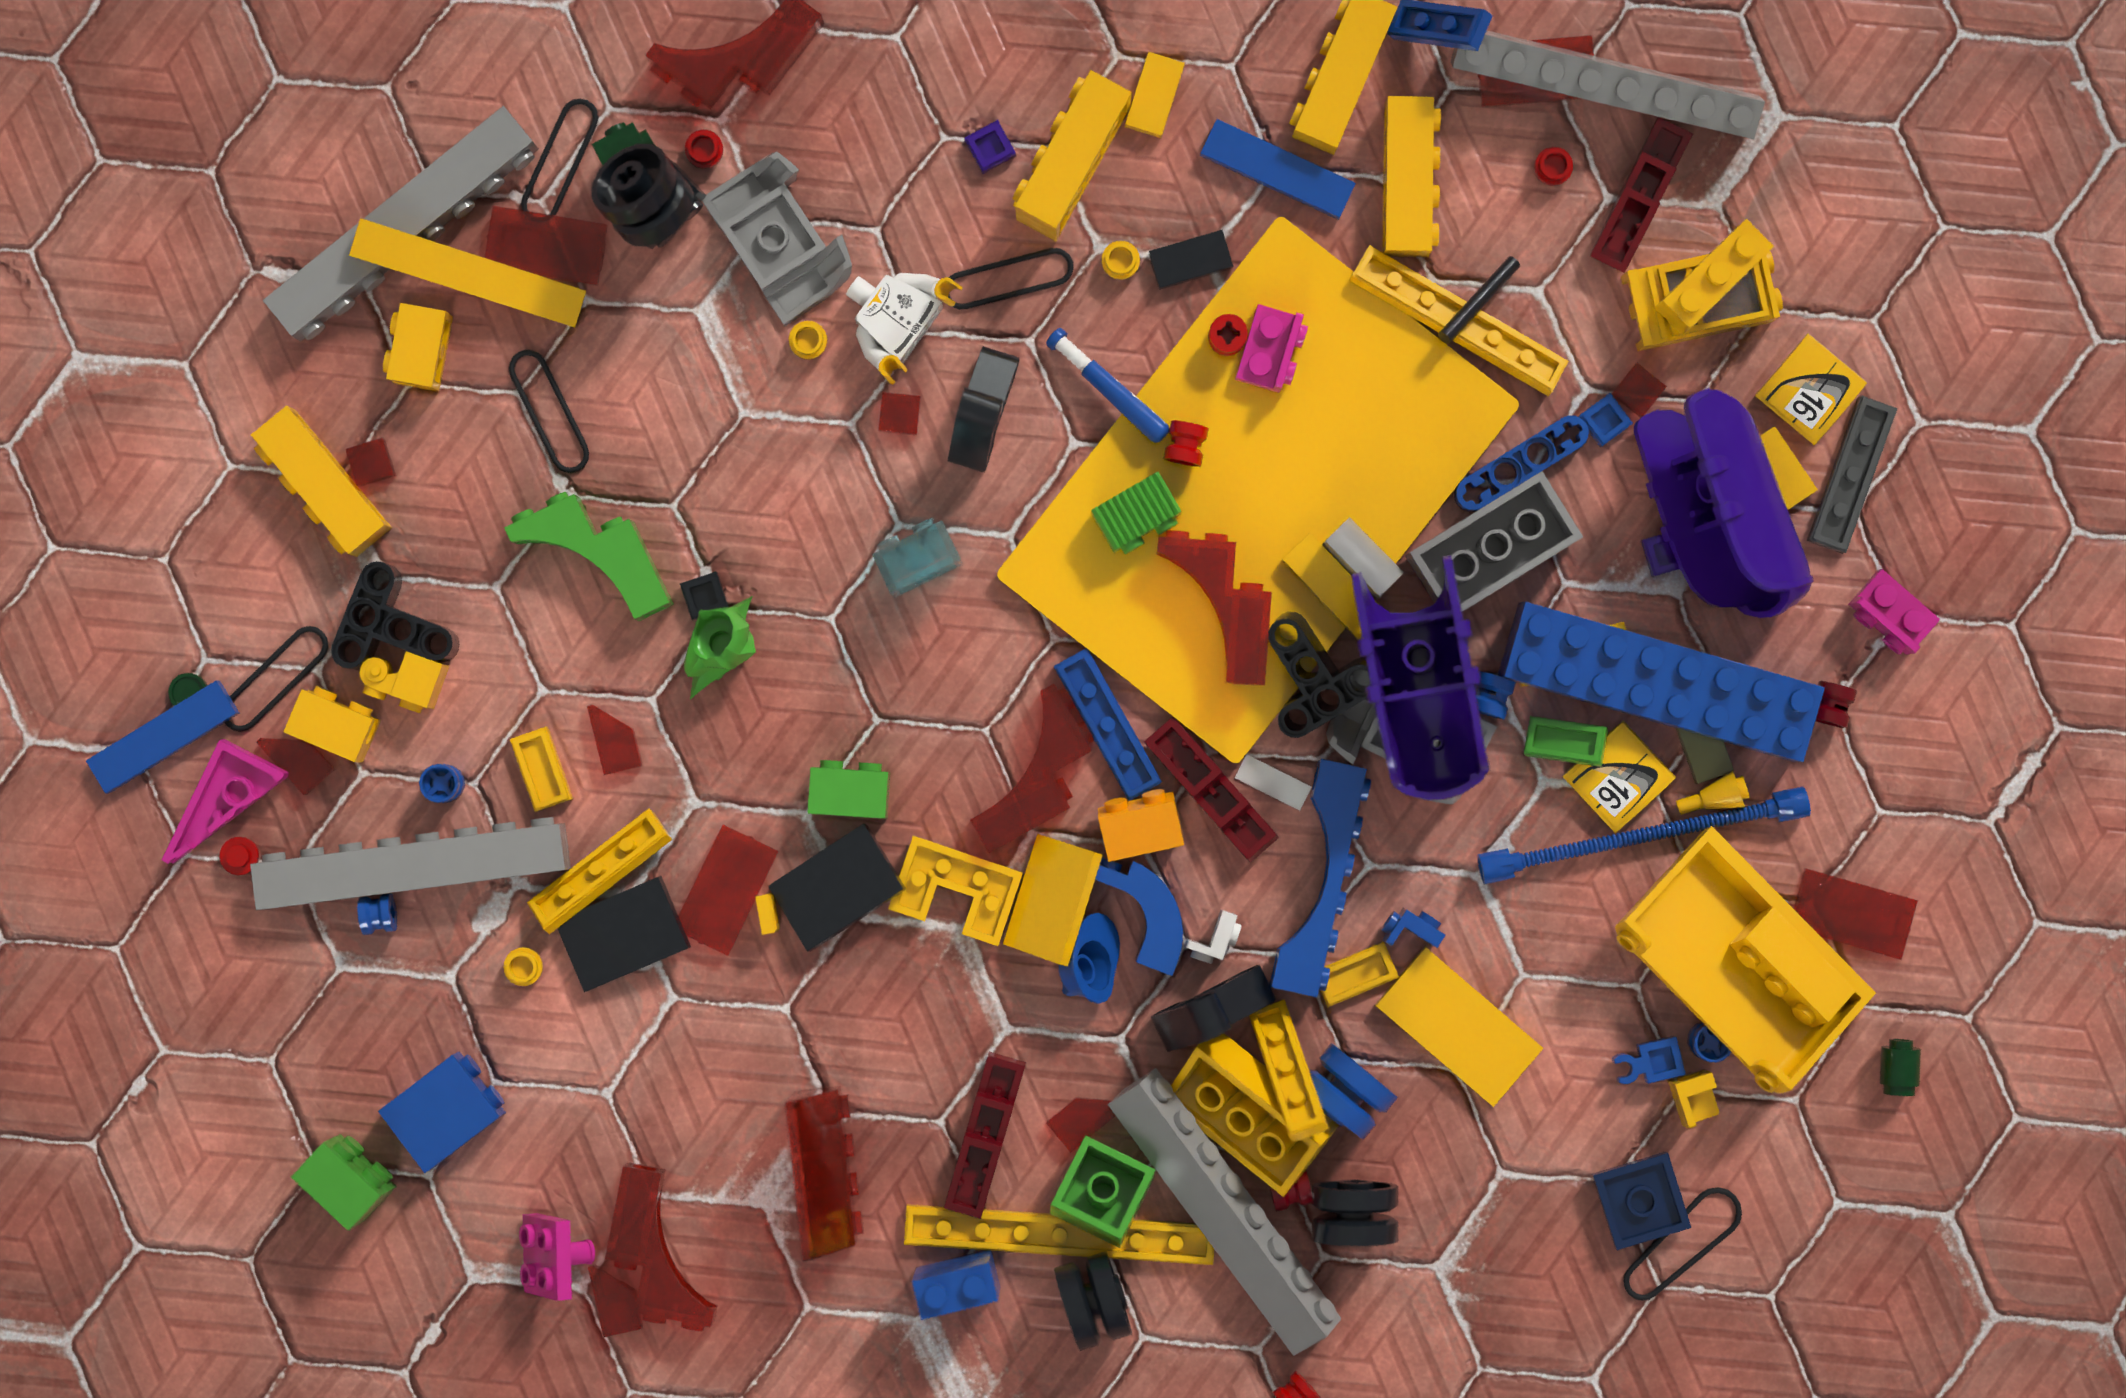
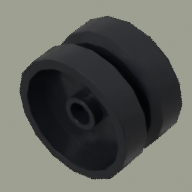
M636 144L624 148L610 157L599 169L592 183L591 198L596 208L607 220L611 221L614 229L626 242L633 246H650L662 242L683 225L693 208L694 192L688 181L674 168L671 160L662 149L653 144Z
M1348 1179L1325 1181L1312 1185V1205L1321 1211L1333 1212L1321 1214L1312 1220V1240L1314 1242L1336 1246H1381L1398 1242V1221L1390 1215L1378 1214L1389 1212L1398 1206V1186L1396 1184Z
M1106 1251L1087 1257L1086 1269L1090 1282L1086 1284L1079 1267L1074 1262L1054 1268L1067 1318L1080 1351L1099 1345L1101 1337L1096 1320L1100 1318L1107 1335L1111 1339L1116 1340L1132 1335L1126 1312L1128 1305L1118 1274H1114Z

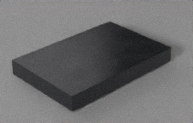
M864 823L768 886L807 952L813 951L906 890L870 828Z
M662 876L586 907L557 928L584 992L691 947Z

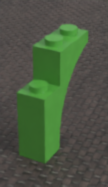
M563 492L546 501L548 507L535 513L532 509L522 511L511 518L512 524L504 527L510 541L515 544L542 543L556 545L577 552L593 562L615 584L627 603L633 618L637 621H641L674 605L635 523L630 519L623 521L622 517L612 519L601 525L600 527L603 532L597 534L580 497L575 494L568 496L567 492Z

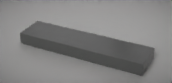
M1862 395L1858 397L1807 541L1842 554L1847 552L1898 408Z

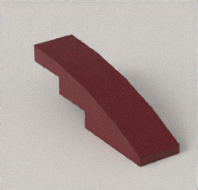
M1657 117L1602 228L1590 257L1622 273L1626 272L1660 205V201L1693 133L1661 117Z
M1171 717L1144 741L1148 748L1249 863L1279 838L1174 717Z
M989 1052L944 1205L945 1209L981 1219L1026 1062Z

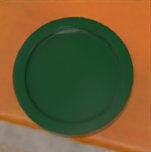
M193 673L180 674L170 683L168 690L169 699L175 706L205 688L207 683L199 675Z

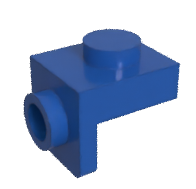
M1402 908L1399 914L1393 911L1381 929L1386 933L1382 941L1390 946L1394 944L1404 928L1438 948L1446 935L1438 930L1441 923L1427 913L1421 911L1419 916H1416Z

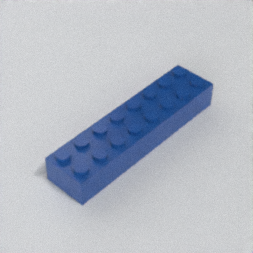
M1529 602L1518 603L1498 676L1517 683L1794 762H1804L1825 689L1822 686Z

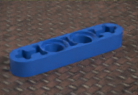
M1568 415L1464 478L1454 491L1456 504L1467 512L1478 511L1576 451L1588 439L1589 429L1586 422L1578 416ZM1563 424H1567L1570 428L1577 426L1580 431L1575 436L1578 442L1573 443L1571 439H1568L1559 444L1557 447L1562 453L1557 455L1554 443L1545 435L1550 432L1553 440L1564 433ZM1540 443L1547 448L1548 458L1546 462L1534 464L1528 459L1527 450L1531 444ZM1507 463L1514 468L1515 479L1511 484L1503 485L1496 480L1494 471L1497 465ZM1486 473L1488 483L1497 493L1491 495V490L1488 488L1479 494L1478 500L1480 503L1475 504L1473 500L1466 502L1463 499V495L1467 492L1465 485L1469 484L1472 488L1478 487L1485 482L1480 475Z

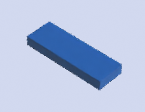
M1401 0L1387 35L1399 41L1478 51L1493 15L1485 9Z

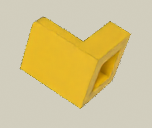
M1704 1069L1668 1081L1681 1123L1684 1127L1688 1129L1696 1127V1122L1719 1114L1718 1105L1712 1090L1717 1088L1712 1072Z

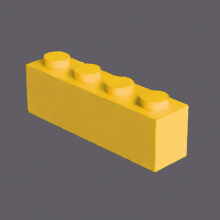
M1383 0L1341 1L1334 18L1341 21L1335 35L1328 32L1319 53L1326 56L1320 70L1313 67L1304 88L1311 91L1305 105L1298 102L1289 124L1295 126L1292 138L1329 154H1335L1395 15L1397 6Z
M1388 96L1384 103L1382 252L1389 257H1428L1432 252V247H1438L1439 223H1433V208H1439L1440 187L1439 185H1433V170H1439L1440 147H1434V132L1440 131L1441 110L1440 108H1434V97Z
M286 405L251 434L258 443L254 447L256 453L267 465L272 463L276 465L282 473L278 477L279 481L292 495L298 492L307 503L302 507L305 513L316 525L321 522L331 533L327 536L328 541L341 555L347 552L349 555L358 557L392 529L386 519L295 409Z

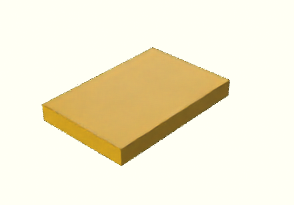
M1037 834L1003 944L1068 967L1103 854Z

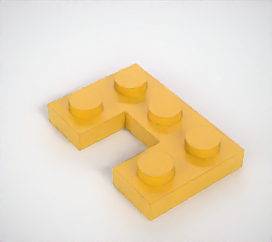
M913 835L899 875L906 890L891 899L888 909L925 921L937 885L972 896L974 898L962 934L998 946L1023 872Z

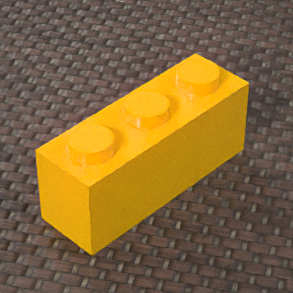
M1745 219L1654 308L1683 335L1774 246L1748 219Z
M1775 906L1757 913L1729 944L1737 952L1740 962L1746 967L1754 969L1765 980L1766 988L1772 994L1781 997L1792 1008V1013L1796 1019L1805 1025H1809L1811 1028L1828 1023L1856 991L1851 983Z

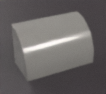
M1350 517L1322 544L1351 575L1358 572L1362 573L1367 587L1375 600L1404 573Z

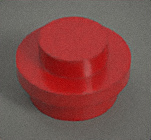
M710 130L695 131L686 140V157L697 168H711L718 164L723 156L722 141L717 134Z
M1548 147L1537 156L1534 163V171L1542 183L1549 186H1557L1566 182L1571 176L1573 160L1566 150L1560 147Z
M246 837L231 838L223 844L220 850L221 865L230 874H248L251 872L250 864L259 862L258 847L252 840Z

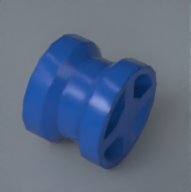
M391 893L382 894L379 899H371L369 896L358 898V921L363 935L373 934L378 929H383L386 932L396 931L397 910Z

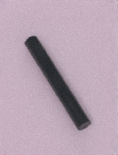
M1509 256L1438 333L1439 338L1444 343L1450 344L1519 269L1520 263L1518 260Z

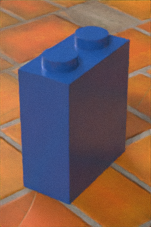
M460 1051L452 1054L378 1111L424 1173L436 1167L506 1113L501 1107L505 1102L499 1092L491 1085L486 1087L478 1076L481 1070L470 1055L463 1056Z
M989 1250L916 1267L912 1279L921 1320L999 1301L1000 1283L993 1254Z

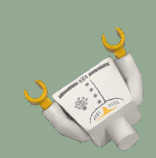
M899 273L894 277L885 275L875 288L858 276L849 287L846 295L862 306L855 317V321L859 325L856 330V337L865 358L880 371L890 384L896 383L891 377V373L895 369L899 368L905 373L907 372V368L903 363L942 311L943 304L940 300L952 307L956 304L948 295L953 289L962 291L963 288L952 279L947 277L939 279L927 274Z

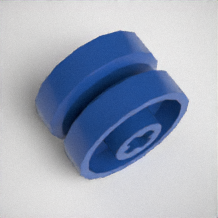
M1331 1043L1319 1059L1321 1065L1335 1077L1330 1082L1318 1071L1309 1070L1323 1112L1339 1126L1345 1125L1364 1140L1376 1124L1374 1118L1360 1106L1361 1103L1365 1101L1378 1112L1386 1113L1398 1097Z

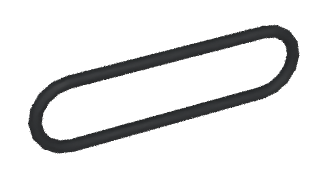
M581 98L571 100L564 106L522 197V212L532 222H548L554 218L560 208L598 123V111L590 101ZM574 105H585L590 108L593 115L591 126L552 211L545 217H535L527 209L528 197L567 112Z
M1049 248L954 273L949 277L952 280L1049 254L1062 255L1068 263L1067 273L1059 280L966 304L956 303L953 308L959 310L969 309L1059 286L1067 282L1072 276L1074 270L1073 260L1065 250Z
M534 350L518 352L513 356L509 364L510 377L552 462L557 469L565 473L580 471L585 467L589 459L588 446L545 359ZM523 356H533L540 362L583 449V459L575 467H565L558 461L516 376L515 364Z
M302 627L280 646L230 695L232 701L303 633H316L321 638L323 644L319 655L248 724L238 726L228 720L225 722L226 726L234 731L241 732L249 730L258 723L324 658L328 650V640L324 632L317 627Z

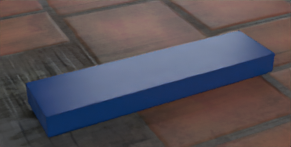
M1216 119L1200 153V156L1337 220H1339L1356 184L1219 119Z
M1085 648L1053 666L1128 801L1162 783L1089 650Z
M216 680L87 759L86 762L105 794H108L240 713L221 681Z

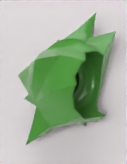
M753 596L731 607L711 610L701 609L699 611L684 660L685 673L688 677H693L690 700L711 682L720 680L725 673L735 669L756 653L754 638L749 631L750 624L746 622V615Z

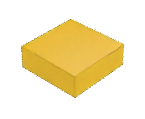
M768 893L755 896L762 935L779 931L780 924L774 895Z

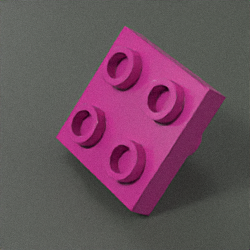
M539 1213L523 1214V1225L519 1230V1240L523 1247L524 1264L520 1269V1279L524 1286V1292L555 1301L571 1300V1266L588 1265L594 1262L595 1248L593 1242L589 1239L571 1242L570 1220Z

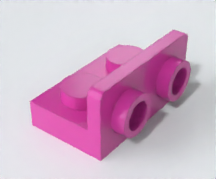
M1258 304L1235 380L1280 393L1283 383L1291 385L1297 363L1290 361L1294 347L1302 348L1308 326L1301 324L1304 314L1296 312L1293 315Z
M1879 569L1848 604L1856 611L1853 616L1868 629L1875 627L1885 636L1882 640L1884 644L1899 655L1902 652L1906 655L1915 654L1920 649V642L1940 621L1934 613L1883 569Z

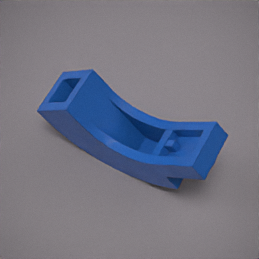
M1102 857L1095 880L1127 892L1138 901L1144 912L1146 922L1145 934L1135 962L1172 976L1181 953L1183 938L1180 911L1172 893L1162 880L1145 866L1132 860L1126 875L1120 872L1121 864L1114 861L1108 862V859Z

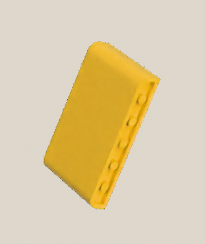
M1712 826L1703 830L1615 926L1616 938L1619 944L1627 951L1634 952L1754 1074L1756 1083L1768 1093L1791 1091L1876 994ZM1775 906L1856 989L1855 993L1828 1023L1813 1028L1801 1023L1793 1015L1792 1008L1781 997L1772 994L1766 988L1765 980L1754 969L1746 967L1738 959L1737 952L1729 944L1757 913Z

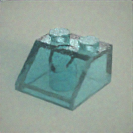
M930 518L912 527L911 529L914 534L902 540L899 539L898 535H895L877 544L879 551L872 555L890 594L894 598L963 565L942 520L934 523L933 519Z

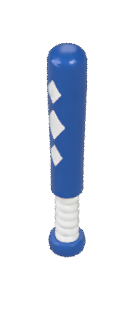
M1058 328L1047 339L1046 345L1051 350L1057 349L1072 364L1076 365L1081 370V375L1149 440L1154 443L1161 442L1169 433V425L1108 373L1095 360L1091 361L1081 350L1077 349L1067 339L1068 334L1064 329Z

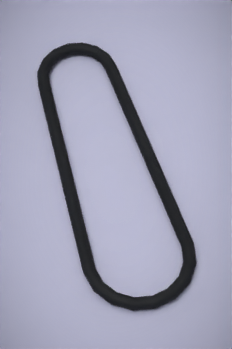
M1719 1187L1710 1188L1700 1193L1686 1208L1687 1214L1708 1195L1720 1193L1733 1201L1736 1208L1735 1221L1726 1231L1653 1291L1645 1295L1637 1294L1630 1287V1275L1668 1235L1657 1238L1625 1272L1623 1282L1627 1293L1637 1300H1650L1734 1232L1740 1224L1742 1216L1741 1204L1737 1197L1729 1190Z

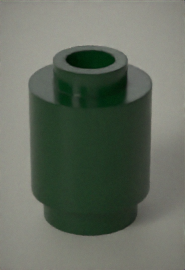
M1889 1039V1045L1881 1046L1880 1084L1884 1085L1883 1094L1915 1096V1088L1920 1086L1921 1049L1913 1047V1040Z

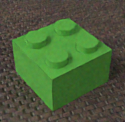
M339 1134L323 1142L291 1178L349 1231L364 1222L397 1186L390 1181L393 1176L383 1165L378 1162L372 1164L362 1154L365 1150L358 1141L351 1136L344 1138Z
M1085 1135L1051 1203L1050 1214L1120 1248L1154 1180L1156 1170Z

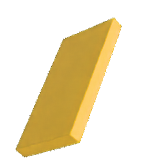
M1425 946L1375 1004L1378 1009L1493 1107L1544 1049Z

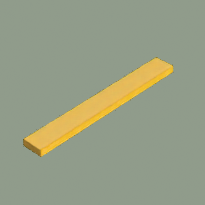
M909 1204L906 1206L904 1245L1089 1257L1106 1251L1111 1259L1213 1265L1214 1248L1196 1223L1134 1219L1121 1247L1118 1248L1047 1213L984 1209L982 1217L979 1219L940 1206Z

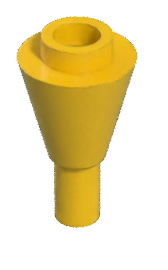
M1731 771L1702 789L1700 793L1676 800L1680 815L1702 808H1705V810L1745 807L1743 800L1750 798L1744 777L1735 778L1734 772Z

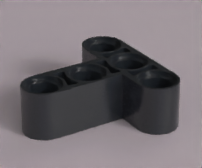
M982 347L969 386L964 389L959 403L948 462L981 472L986 471L997 428L1016 375L1020 357Z
M376 561L366 565L360 573L332 644L331 654L333 660L339 666L359 670L364 661L374 657L380 641L429 660L440 662L450 661L459 651L460 643L457 635L452 630L394 608L402 586L401 573L390 564ZM386 570L390 578L389 584L383 590L378 591L374 587L373 578L378 571ZM370 605L375 611V619L372 624L364 627L360 623L359 613L362 608ZM406 619L411 625V633L408 638L400 641L395 635V626L401 620ZM442 633L447 639V648L441 654L436 655L431 650L430 643L435 635ZM355 641L360 646L361 654L355 662H349L345 657V648L349 643Z
M1288 611L1281 614L1274 621L1268 632L1269 642L1301 691L1284 705L1278 716V725L1285 735L1291 738L1305 736L1367 698L1365 687L1371 686V684L1367 686L1360 685L1353 676V672L1359 669L1368 672L1366 657L1357 658L1342 668L1337 669L1312 628L1301 614ZM1282 624L1292 625L1297 631V639L1287 640L1283 638L1280 634L1279 626ZM1311 657L1315 659L1319 666L1318 671L1314 673L1305 671L1301 667L1300 658ZM1325 689L1335 691L1340 699L1339 704L1329 705L1325 703L1321 697V691ZM1299 709L1303 711L1307 717V723H1294L1289 717V710Z
M1259 964L1232 976L1191 999L1176 1003L1151 1016V1019L1167 1052L1213 1039L1232 1029V1024L1264 1008L1277 999Z

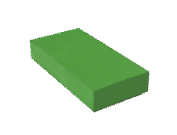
M1530 716L1524 755L1602 767L1608 728L1605 726Z

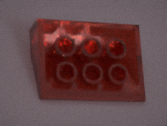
M841 1086L794 1091L785 1101L803 1262L812 1261L852 1247L858 1241L857 1235L864 1234L862 1211H855L853 1196L859 1195L857 1172H850L849 1157L855 1156L853 1133L846 1134L844 1118H851L850 1101L848 1095H842Z

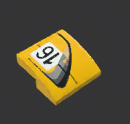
M1807 333L1782 361L1781 366L1757 391L1755 397L1815 445L1857 397L1867 382Z
M1624 720L1607 735L1602 767L1575 763L1562 776L1614 833L1635 817L1676 778Z

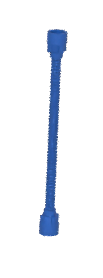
M1801 786L1774 792L1771 794L1772 799L1764 800L1761 805L1756 804V806L1751 805L1737 808V810L1732 809V811H1722V813L1708 814V816L1693 817V819L1679 820V822L1674 821V823L1669 822V824L1655 825V827L1650 826V828H1640V830L1626 831V833H1616V836L1611 834V836L1597 837V839L1592 838V841L1587 839V842L1583 840L1582 842L1568 843V845L1563 844V847L1558 845V848L1554 846L1553 849L1549 847L1548 849H1539V851L1534 850V853L1532 851L1529 854L1525 852L1524 855L1519 852L1510 854L1508 848L1477 854L1479 872L1485 885L1515 878L1514 872L1523 871V868H1526V866L1540 865V863L1545 864V862L1550 863V861L1555 862V860L1569 859V857L1574 858V856L1579 857V855L1584 856V854L1598 853V851L1603 852V850L1608 851V848L1613 850V848L1627 847V845L1632 846V843L1637 845V842L1642 844V842L1656 841V839H1666V836L1670 838L1671 836L1685 835V833L1690 834V832L1694 833L1695 830L1699 832L1700 829L1703 831L1711 826L1718 828L1719 826L1723 827L1724 824L1728 826L1729 823L1733 825L1734 823L1738 824L1748 820L1752 821L1753 818L1757 820L1758 817L1759 819L1767 817V819L1777 817L1779 823L1810 816V802L1805 788Z

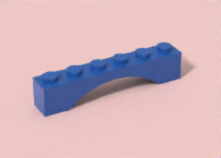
M1325 759L1318 760L1310 799L1319 816L1324 833L1326 851L1324 880L1318 899L1306 921L1290 939L1277 948L1269 983L1272 988L1312 997H1318L1319 990L1325 991L1327 988L1330 968L1324 967L1327 952L1334 953L1338 938V930L1332 929L1335 914L1342 915L1347 893L1341 891L1343 877L1351 876L1355 855L1350 854L1349 849L1352 838H1359L1363 817L1357 816L1360 800L1367 801L1371 786V779L1365 778L1367 771L1365 768Z

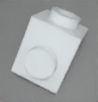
M1224 910L1220 911L1209 946L1187 939L1185 947L1192 950L1190 957L1210 964L1213 963L1214 957L1223 960L1227 946H1235L1242 925L1235 923L1237 915Z

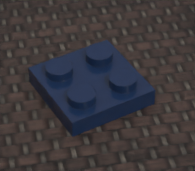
M1667 1152L1592 1174L1616 1250L1692 1228Z

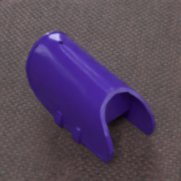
M1707 388L1687 397L1684 402L1685 415L1672 410L1658 409L1641 417L1634 424V435L1649 480L1646 483L1650 499L1655 498L1663 523L1660 531L1664 542H1669L1678 566L1692 591L1708 605L1718 608L1735 607L1745 615L1758 618L1778 616L1797 604L1809 592L1810 586L1814 582L1813 576H1811L1808 560L1795 531L1763 441L1751 414L1733 397L1720 390H1710Z
M1443 556L1444 587L1434 605L1414 613H1390L1375 602L1362 573L1352 574L1362 639L1357 640L1359 656L1366 657L1371 686L1365 687L1368 703L1375 704L1393 787L1403 794L1424 800H1446L1462 795L1482 782L1490 770L1475 685L1481 683L1478 667L1471 666L1467 638L1472 636L1470 620H1463L1451 556ZM1435 740H1440L1441 745L1439 747L1434 746Z

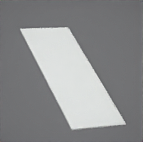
M1247 754L1235 776V779L1299 811L1312 788Z

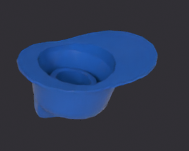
M1094 913L1088 915L1082 921L1068 967L1058 964L1064 995L1069 997H1086L1090 1002L1097 1004L1106 1002L1111 996L1119 959L1120 940L1113 921L1106 915Z

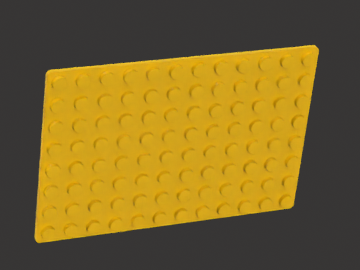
M1278 217L1274 220L1136 395L1137 398L1169 425V428L1172 420L1195 423L1209 428L1207 440L1202 443L1201 447H1197L1203 454L1201 467L1186 466L1164 460L1165 447L1174 444L1171 441V435L1168 433L1161 442L1154 443L1121 414L997 572L998 579L1231 763H1239L1298 689V686L1269 642L1268 632L1274 621L1281 614L1288 611L1301 614L1326 652L1346 628L1289 569L1282 559L1309 533L1323 544L1350 517L1396 564L1519 407V402L1516 398L1414 318L1349 281L1354 271L1284 217ZM1258 304L1293 315L1296 312L1304 314L1301 324L1308 326L1302 348L1294 347L1290 361L1297 363L1291 385L1283 383L1282 389L1278 393L1235 380L1245 345L1240 352L1232 356H1222L1213 351L1209 345L1208 334L1210 326L1216 318L1224 314L1237 315L1245 322L1249 335ZM1159 471L1182 511L1181 515L1175 517L1178 524L1160 535L1157 534L1156 530L1149 532L1142 537L1145 543L1126 555L1122 549L1114 553L1093 518L1091 510ZM1282 624L1279 626V631L1283 638L1287 640L1297 639V631L1292 625ZM1311 657L1300 658L1301 667L1309 673L1317 665L1315 659Z

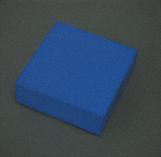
M1611 393L1578 416L1586 422L1589 433L1599 447L1605 445L1633 424Z

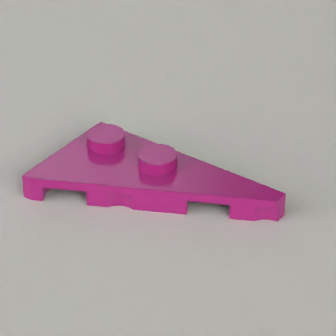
M225 739L219 740L164 853L162 861L167 864L178 862L288 777L289 772Z

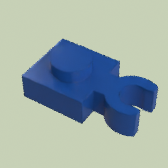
M1676 1036L1637 1044L1639 1056L1632 1057L1628 1054L1620 1053L1612 1057L1613 1063L1627 1062L1630 1066L1627 1075L1616 1077L1617 1082L1621 1084L1634 1082L1639 1074H1644L1645 1082L1648 1084L1686 1075Z

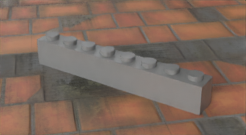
M1486 31L1478 51L1454 48L1451 58V65L1456 69L1750 139L1755 138L1765 101L1756 94L1491 31Z
M502 106L364 219L434 241L445 231L443 226L454 217L460 219L467 215L475 207L473 202L484 193L490 195L498 190L505 182L503 178L513 169L519 171L529 165L535 158L533 153L539 148L508 110ZM358 223L263 299V302L295 339L302 341L304 338L310 340L324 330L325 325L323 323L334 314L340 316L347 312L355 304L354 298L364 290L369 292L375 289L385 280L384 274L390 270L389 268L349 256Z
M554 817L530 820V828L516 829V823L509 822L492 825L493 832L478 834L477 827L455 829L453 838L439 839V832L415 835V843L401 844L400 837L377 840V848L363 849L362 842L338 845L339 852L324 854V847L300 850L301 857L286 859L285 852L262 855V863L250 864L256 910L568 870L571 866L565 823L555 824Z
M1155 1068L1124 1088L1107 1105L1293 1356L1325 1339L1342 1319L1336 1312L1333 1303L1325 1297L1313 1281L1310 1272L1302 1266L1289 1248L1287 1241L1279 1235L1268 1220L1264 1210L1253 1200L1243 1186L1239 1176L1233 1173L1219 1154L1216 1145L1208 1139L1198 1126L1193 1114L1185 1108L1173 1092L1170 1083Z

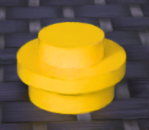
M1115 241L1109 244L1103 251L1102 267L1111 278L1117 280L1128 279L1139 268V253L1129 242Z
M802 321L792 328L789 334V345L796 356L806 360L815 359L826 349L827 334L820 324L814 321Z
M527 947L517 948L511 951L505 958L504 973L511 983L517 986H528L540 978L543 971V962L540 955L533 949Z

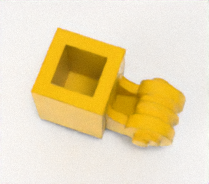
M406 651L399 671L393 674V667L389 661L375 657L369 658L360 667L359 674L364 683L362 693L380 700H385L386 695L389 694L401 699L400 707L421 713L423 707L435 708L450 666Z

